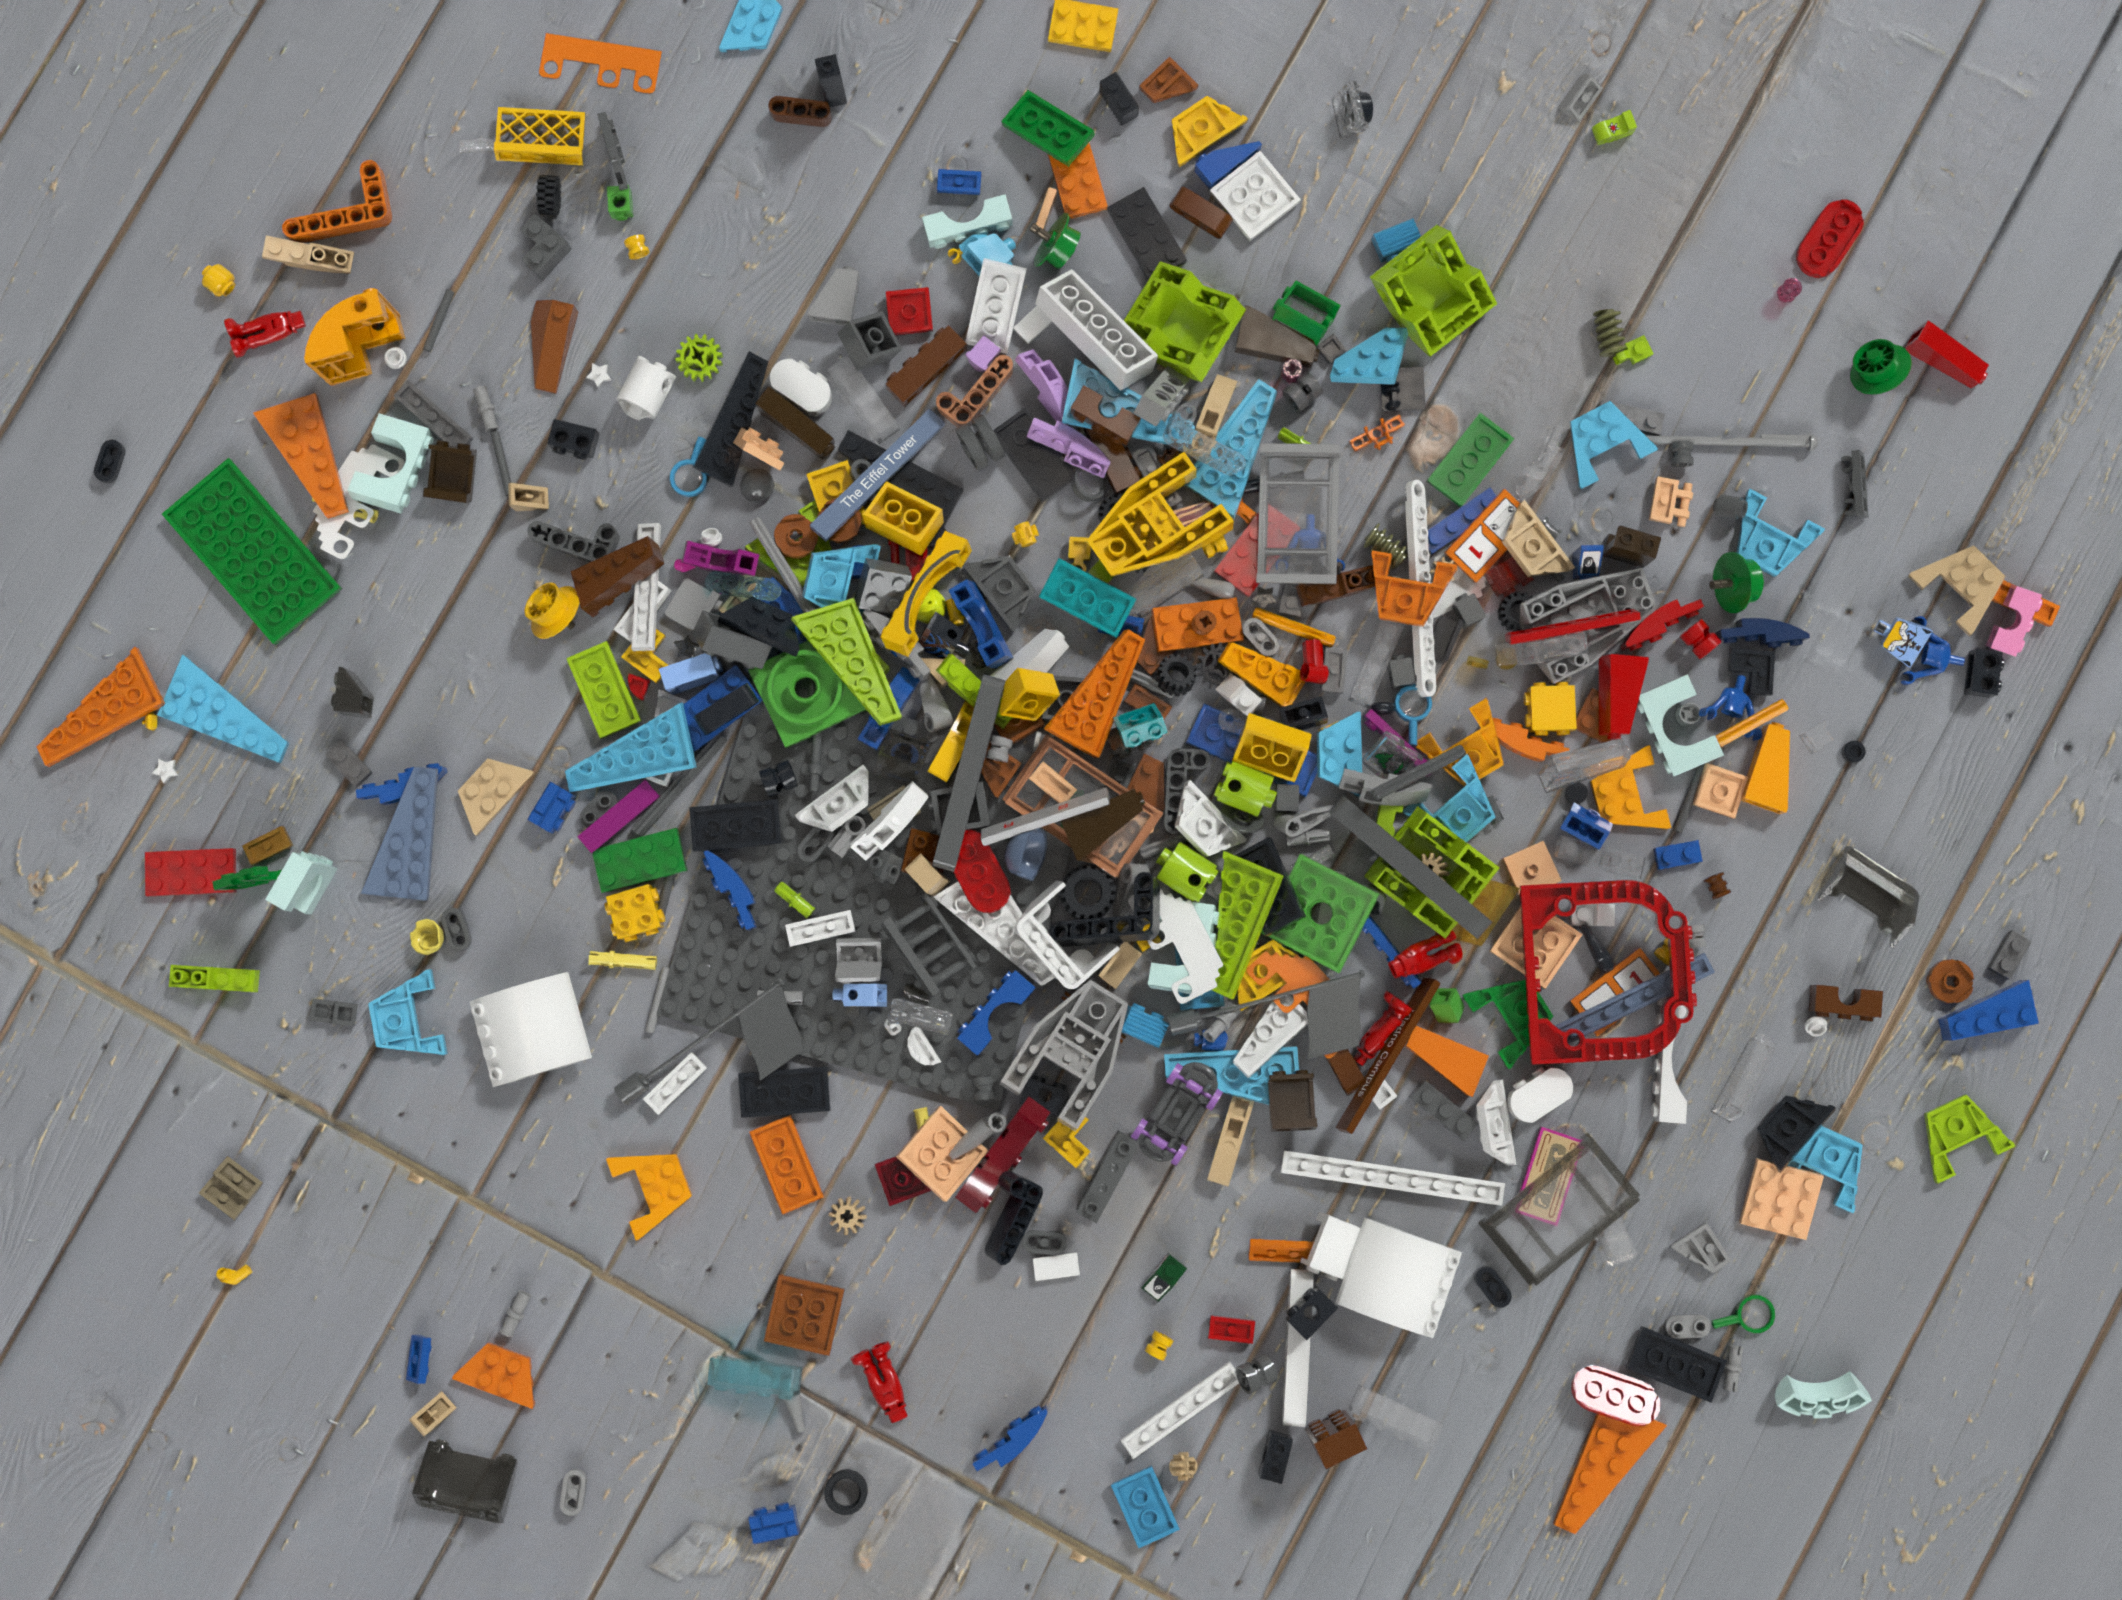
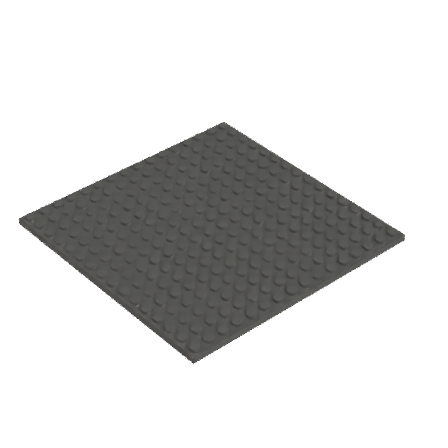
M753 683L754 689H755V690L757 691V693L759 694V692H758V690H757V688H756L755 683ZM795 687V692L799 697L808 698V690ZM762 701L743 717L718 805L778 799L782 844L710 850V852L728 863L739 874L751 891L757 904L750 906L749 909L757 928L750 931L746 930L745 927L741 928L737 916L740 915L737 907H732L728 895L731 894L730 891L723 894L720 890H715L711 881L714 878L712 871H707L702 860L657 1015L711 1030L756 998L758 990L765 991L777 983L778 978H783L785 980V984L782 986L784 991H803V1005L787 1004L800 1031L803 1042V1051L799 1055L999 1110L1004 1092V1087L999 1083L1011 1066L1030 995L1022 1005L1007 1002L997 1006L992 1011L988 1021V1028L993 1039L978 1056L957 1039L960 1035L957 1031L965 1022L970 1024L975 1018L972 1016L973 1012L979 1005L984 1007L989 1000L986 997L994 988L1000 989L1004 984L1001 980L1008 971L1013 973L1016 970L1032 985L1034 980L937 901L939 905L937 909L966 951L970 950L973 953L977 962H975L976 968L972 971L965 966L940 983V987H938L940 992L930 999L880 926L887 918L890 917L892 921H898L924 904L920 898L926 892L909 874L902 871L895 884L888 881L882 884L872 879L874 875L866 870L874 854L869 859L864 860L852 848L841 858L827 847L820 857L811 863L803 861L798 855L800 843L814 826L800 822L795 814L862 765L869 771L868 805L854 816L861 817L867 827L874 821L867 808L903 785L906 788L913 781L928 797L931 796L930 791L953 787L960 760L947 782L928 772L949 729L929 732L924 722L901 717L900 720L893 723L879 749L875 750L858 740L870 716V713L864 710L822 731L820 754L822 772L819 775L818 792L809 791L810 774H808V767L811 764L813 736L786 749ZM900 742L910 743L918 749L920 754L919 761L913 766H900L891 758V748ZM922 744L928 746L929 749L925 750V747L924 749L920 748V746ZM1014 747L1008 750V754L1022 764L998 799L994 796L982 773L980 774L979 782L984 784L991 826L1022 816V814L1007 805L1002 799L1032 756V752ZM924 753L926 754V755H925V759H923V757H921V756H922L921 754H924ZM1043 756L1034 771L1044 761L1054 771L1059 773L1066 762ZM789 760L798 787L790 790L783 788L780 794L769 797L762 783L759 770L767 767L774 769L777 763ZM919 762H922L921 768L917 766ZM1073 764L1064 776V779L1077 790H1084L1085 795L1087 794L1092 775ZM1028 778L1016 797L1035 809L1045 792ZM976 793L968 823L980 822ZM951 794L937 796L942 827ZM1050 797L1044 808L1058 803ZM928 800L920 808L921 813L914 817L884 850L903 859L911 828L938 835L937 831L933 832L931 818H935L934 810H929ZM853 821L850 825L852 832H858L862 828L860 821ZM1061 821L1055 822L1061 827ZM843 823L841 826L834 830V837L842 829L845 823ZM981 829L974 830L981 833ZM822 830L819 833L820 838H825L827 831ZM1044 830L1047 834L1046 855L1034 881L1023 879L1008 870L1004 856L1006 845L1011 837L989 844L1010 884V895L1022 914L1030 903L1056 880L1061 882L1063 880L1071 847L1046 830ZM807 848L806 855H812L813 848ZM944 869L943 875L950 882L940 892L958 882L953 871ZM780 882L787 884L797 894L801 893V897L816 908L807 919L794 907L790 908L789 903L774 891ZM1059 892L1047 902L1051 911L1049 917L1042 923L1047 931L1050 927ZM851 910L856 932L790 947L785 925ZM928 911L902 928L900 933L905 940L907 938L910 940L936 921ZM941 929L915 946L913 952L917 958H923L947 942L948 938ZM881 938V977L879 981L871 984H887V1007L844 1006L843 1002L833 1001V989L843 988L844 986L843 983L835 981L837 939ZM952 948L928 964L926 971L930 976H936L960 960L961 957L955 948ZM853 982V983H850V984H867V983H864V982ZM739 1016L717 1030L720 1033L745 1039ZM890 1017H894L901 1026V1031L896 1035H890L884 1026V1022ZM917 1024L940 1058V1063L924 1065L917 1062L910 1055L907 1047L908 1037L911 1030ZM994 1076L995 1082L992 1089L996 1091L997 1098L975 1101L974 1093L977 1089L973 1086L972 1078Z

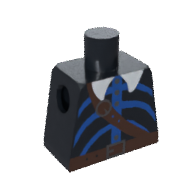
M937 612L934 613L918 640L925 652L940 659H945L948 654L952 653L965 658L970 649L969 646L960 642L964 631Z

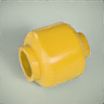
M208 265L202 271V285L213 295L218 297L222 295L228 296L236 286L234 283L235 277L223 265Z

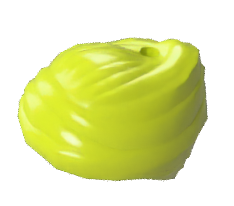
M932 588L918 612L917 620L925 624L929 623L935 612L943 617L945 616V599L936 589Z

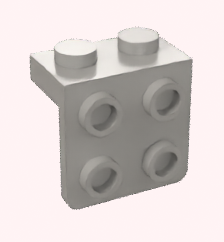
M686 578L665 610V615L693 631L702 610L717 614L723 606V598L712 590L711 592Z
M881 938L837 939L836 982L843 984L853 982L871 984L880 980L882 969Z

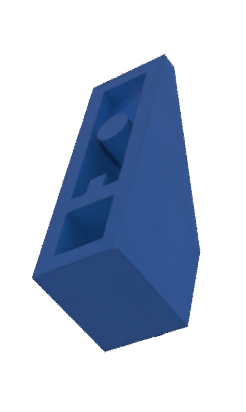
M1260 141L1215 150L1208 155L1203 154L1196 160L1194 172L1210 190L1257 152L1261 151L1262 144Z

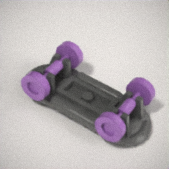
M1199 1062L1188 1063L1184 1066L1179 1063L1176 1064L1166 1080L1169 1085L1147 1120L1142 1118L1131 1135V1138L1134 1140L1138 1139L1139 1147L1143 1154L1154 1161L1164 1162L1171 1160L1170 1163L1177 1166L1188 1148L1184 1144L1206 1109L1212 1111L1223 1093L1218 1089L1217 1076L1209 1066Z

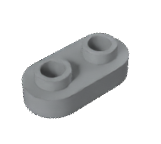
M1257 618L1248 619L1242 627L1244 637L1259 654L1266 657L1275 655L1279 649L1278 639L1261 620ZM1255 627L1257 632L1252 634L1249 632V628ZM1265 643L1271 644L1270 650L1264 648Z
M1701 1314L1672 1315L1665 1320L1664 1329L1669 1336L1676 1339L1700 1338L1710 1332L1711 1324L1708 1318ZM1699 1322H1702L1703 1328L1701 1330H1697L1696 1325ZM1677 1323L1681 1326L1679 1331L1674 1330V1326Z
M581 1469L570 1470L563 1479L560 1509L568 1516L578 1514L584 1506L587 1476ZM574 1476L580 1479L578 1484L573 1482L572 1478ZM574 1499L576 1506H571L569 1500Z

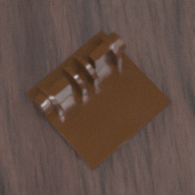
M911 828L900 871L907 873L905 868L920 853L933 864L940 836ZM936 867L943 874L944 869Z

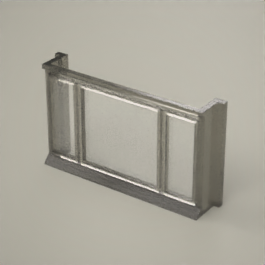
M1588 1132L1581 1137L1583 1141L1488 1219L1484 1217L1478 1222L1529 1286L1533 1283L1537 1286L1640 1201L1638 1198L1640 1194Z

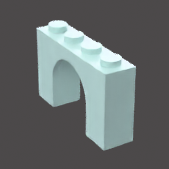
M379 413L371 431L373 438L376 442L402 450L406 454L405 465L399 473L388 478H378L355 471L347 491L354 500L402 514L404 507L409 505L412 488H415L417 485L418 472L425 465V455L427 450H430L428 445L432 444L434 439L429 428Z
M1688 674L1641 694L1637 704L1640 713H1646L1648 721L1645 724L1650 734L1655 733L1657 741L1654 744L1659 754L1664 753L1667 761H1664L1663 764L1667 773H1673V776L1724 756L1715 735L1695 744L1682 746L1669 740L1664 732L1663 719L1668 709L1679 702L1697 695Z
M304 851L301 853L292 852L265 900L284 911L292 912L293 908L304 914L311 915L338 868L332 865V860L322 855H314Z
M1192 902L1208 936L1215 946L1216 934L1213 931L1214 925H1218L1220 912H1217L1215 905ZM1151 962L1148 985L1152 989L1172 991V984L1187 977L1189 973L1185 965L1173 966ZM1182 983L1178 987V992L1191 994L1192 988L1189 984Z

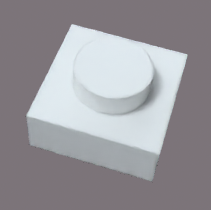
M1384 1080L1372 1101L1381 1110L1395 1099L1397 1095Z

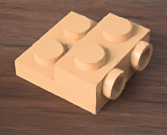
M750 427L748 431L741 428L733 443L742 450L781 470L784 462L780 460L783 451L778 448L780 444L770 438L767 441L759 438L761 433Z

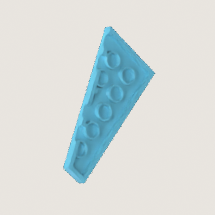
M1260 379L1257 380L1218 432L1209 459L1200 457L1194 464L1196 467V478L1184 485L1216 507L1222 504L1233 518L1236 516L1277 395V391Z
M182 654L163 699L165 705L160 707L157 715L281 763L289 742Z
M683 702L567 769L565 774L569 792L696 768Z

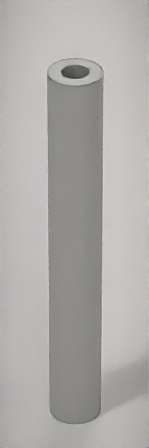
M662 967L645 1030L647 1032L654 1033L659 1016L657 1012L670 968Z

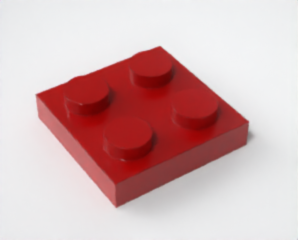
M929 287L886 291L888 321L895 335L933 332Z

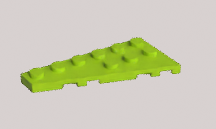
M854 598L791 618V621L880 726L901 719L902 715Z
M1223 851L1224 866L1223 871H1221L1222 890L1219 895L1218 938L1215 943V949H1217L1216 951L1223 963V967L1218 969L1220 975L1215 978L1217 987L1213 988L1212 991L1234 999L1284 876Z

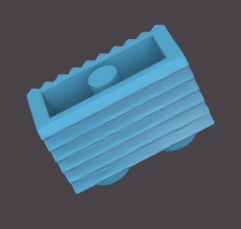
M1412 218L1373 234L1371 240L1381 263L1392 260L1420 238L1421 235Z
M1133 1003L1132 1007L1128 1005L1122 1032L1159 1048L1169 1026V1023L1163 1021L1164 1016L1153 1011L1149 1015L1144 1012V1007Z

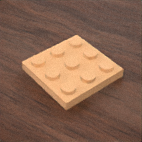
M1520 905L1489 951L1525 976ZM1557 916L1552 917L1542 929L1533 930L1534 956L1539 958V970H1535L1536 979L1540 978V987L1546 989L1583 935Z
M938 1106L896 1157L943 1202H947L986 1155L988 1150L980 1144L971 1151L952 1160L949 1153L967 1133V1130L942 1106Z
M1756 1158L1739 1222L1743 1225L1806 1240L1824 1176L1787 1166L1780 1173L1774 1162Z

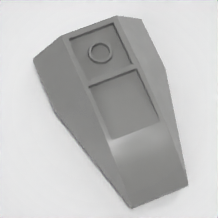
M1636 568L1557 585L1521 603L1519 623L1523 630L1628 609H1635L1640 612L1641 620L1528 641L1527 643L1535 663L1548 679L1555 684L1592 665L1658 607L1643 569Z

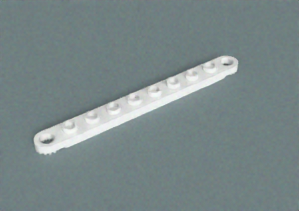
M1413 480L1407 482L1405 487V496L1407 497L1405 509L1409 580L1430 583L1425 488L1420 480ZM1432 613L1423 627L1412 625L1414 671L1417 676V682L1415 683L1417 686L1415 687L1420 697H1430L1436 692Z

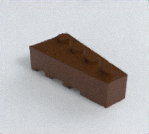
M646 536L570 571L581 609L594 618L599 614L598 611L606 605L610 606L615 602L614 599L623 592L627 593L631 590L632 585L637 581H643L665 563L659 545L649 536Z

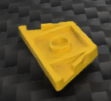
M1209 96L1204 97L1174 117L1171 123L1179 168L1247 123V117L1238 115L1224 104H1218L1216 100Z
M1271 940L1253 951L1247 968L1265 951L1271 956L1274 953H1278L1280 957L1288 954L1293 958L1297 954L1283 947L1275 940ZM1258 964L1254 967L1253 973L1257 978H1264L1268 973V969L1265 965ZM1246 968L1237 990L1238 1004L1264 998L1285 985L1286 982L1276 972L1266 983L1258 985L1248 975Z

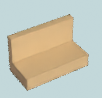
M1128 942L1122 943L1119 947L1120 950L1113 955L1098 975V977L1114 989L1119 986L1142 955Z

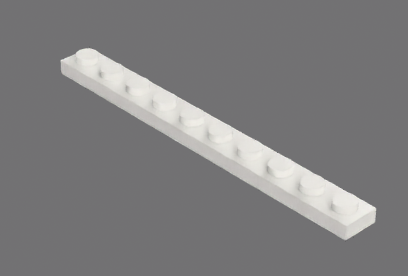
M1283 1150L1280 1171L1281 1173L1501 1206L1505 1183L1286 1150Z

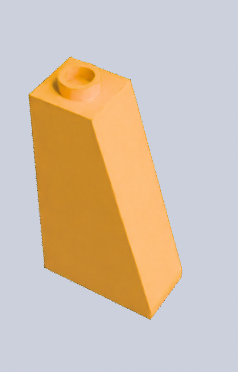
M1771 722V724H1767L1762 728L1763 734L1761 739L1758 740L1747 773L1748 779L1741 801L1777 814H1784L1788 810L1790 731L1784 729V725Z

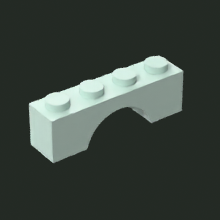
M1005 194L984 200V207L980 215L969 222H955L948 218L943 211L922 217L929 247H935L936 249L947 246V243L954 241L961 243L973 234L988 235L989 232L994 230L998 232L1005 231L1010 228L1009 226L1013 225Z

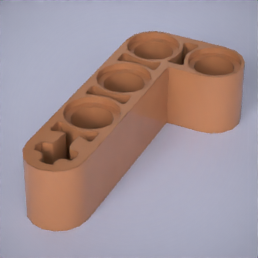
M1000 355L995 358L962 401L949 392L940 393L936 398L938 412L956 427L963 424L970 427L972 419L983 412L1013 374L1012 359L1007 355ZM1007 364V370L1003 368L1000 371V365L1004 366ZM987 380L996 382L992 388H987L984 383ZM975 396L982 398V402L978 405L971 403V399ZM943 400L952 402L949 408H943L940 404ZM961 413H966L969 416L966 421H959L957 419Z

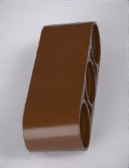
M775 96L768 103L771 117L777 122L826 127L832 121L830 107L824 101ZM778 106L784 107L781 112L774 111ZM798 109H805V112L801 115L795 113ZM820 111L827 112L824 117L816 116Z
M1181 187L1169 204V207L1174 212L1218 239L1223 237L1233 222L1229 214L1186 187Z
M1349 1049L1338 1051L1332 1058H1326L1346 1095L1349 1096L1355 1093L1364 1077Z

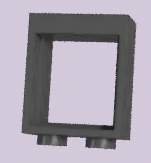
M978 782L976 789L980 822L968 823L966 830H977L991 826L983 782ZM953 787L930 791L931 796L927 799L929 810H934L935 818H931L933 832L937 831L939 836L942 830V821L937 796L951 794Z

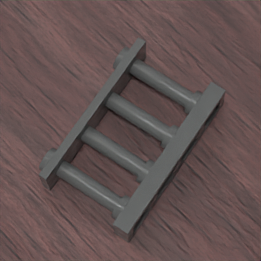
M925 893L920 898L924 904L898 921H892L889 917L880 926L931 999L940 992L938 988L940 983L965 966L972 971L976 968L975 962L977 960L970 950L966 951L937 909L939 905L933 896L929 897ZM929 911L936 922L910 940L908 938L905 940L900 933L902 928ZM942 929L948 941L923 958H917L913 952L915 946ZM952 948H955L961 959L936 976H930L926 971L927 965Z
M1118 1130L1076 1208L1078 1214L1097 1224L1140 1144L1137 1140Z

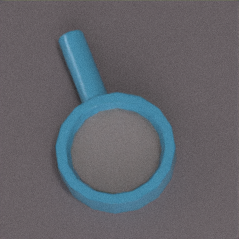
M698 436L691 459L679 461L670 472L671 486L683 497L697 496L707 485V475L692 468L706 440L703 437Z
M1409 685L1402 688L1394 701L1397 715L1404 721L1409 722L1408 743L1412 747L1417 746V722L1425 719L1432 708L1431 696L1420 697L1418 695L1419 692L1416 691L1417 688L1415 686L1417 685Z

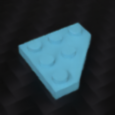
M1386 327L1336 358L1330 374L1331 382L1395 385L1408 337L1407 328Z

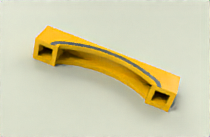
M947 531L943 533L941 538H938L931 555H928L925 559L922 570L916 574L911 588L905 592L900 606L894 610L891 621L882 630L881 639L887 649L907 657L910 655L919 640L915 632V624L920 607L930 590L943 576L957 567H963L972 552L967 539Z

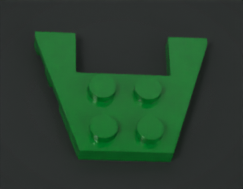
M268 866L242 869L238 873L221 875V879L212 882L214 890H241L268 884L269 881L277 880L282 870L268 871Z
M1525 979L1461 995L1471 1012H1475L1492 1001L1516 1039L1497 1051L1507 1069L1512 1068L1516 1060L1529 1046ZM1537 992L1538 1018H1547L1550 1021L1554 1016L1540 993Z

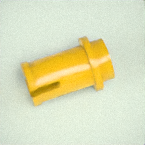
M952 598L946 600L949 621L956 626L963 625L965 616H962Z

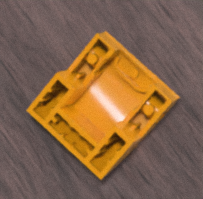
M375 288L365 289L361 294L346 298L329 309L316 323L305 348V363L330 386L371 375L372 370L366 350L406 339L400 320V313ZM384 323V327L377 331V325Z

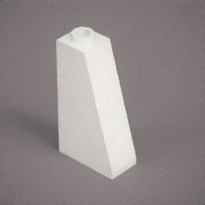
M1044 629L1013 655V659L1000 666L990 676L1006 681L1017 667L1047 673L1069 648L1064 640L1065 636L1058 630Z

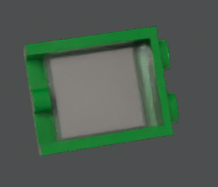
M1296 280L1291 287H1286L1281 296L1283 299L1278 298L1273 307V310L1276 312L1272 320L1277 319L1313 339L1317 346L1333 324L1341 305Z

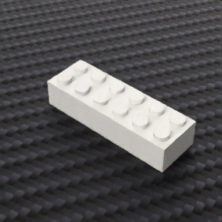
M1072 269L1040 286L1035 304L1120 391L1153 372L1158 355Z

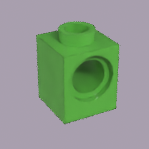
M629 185L628 189L621 191L619 186H608V212L611 218L624 221L628 217H634L632 191ZM618 201H625L624 206L615 207Z

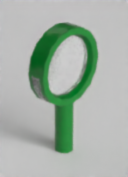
M1757 1294L1747 1295L1738 1302L1735 1310L1736 1314L1711 1320L1714 1329L1739 1323L1743 1329L1749 1332L1763 1333L1773 1325L1775 1309L1767 1298Z

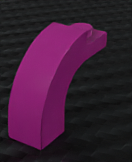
M686 541L681 563L724 575L753 577L755 576L760 554L742 549H718Z

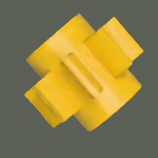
M1029 521L1014 526L1015 532L1012 533V538L1015 545L1020 543L1021 547L1025 548L1037 542L1035 537L1039 536V532L1035 524L1030 526Z

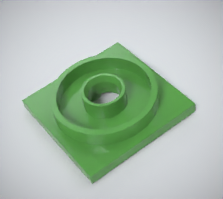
M808 640L799 644L800 650L796 657L783 652L767 660L762 669L757 667L748 669L786 749L866 710ZM803 678H810L816 684L814 694L808 698H801L795 692L796 683Z
M1300 854L1289 878L1306 917L1269 937L1325 967L1341 973L1380 894ZM1317 903H1326L1332 910V917L1326 924L1316 923L1311 916L1312 908Z

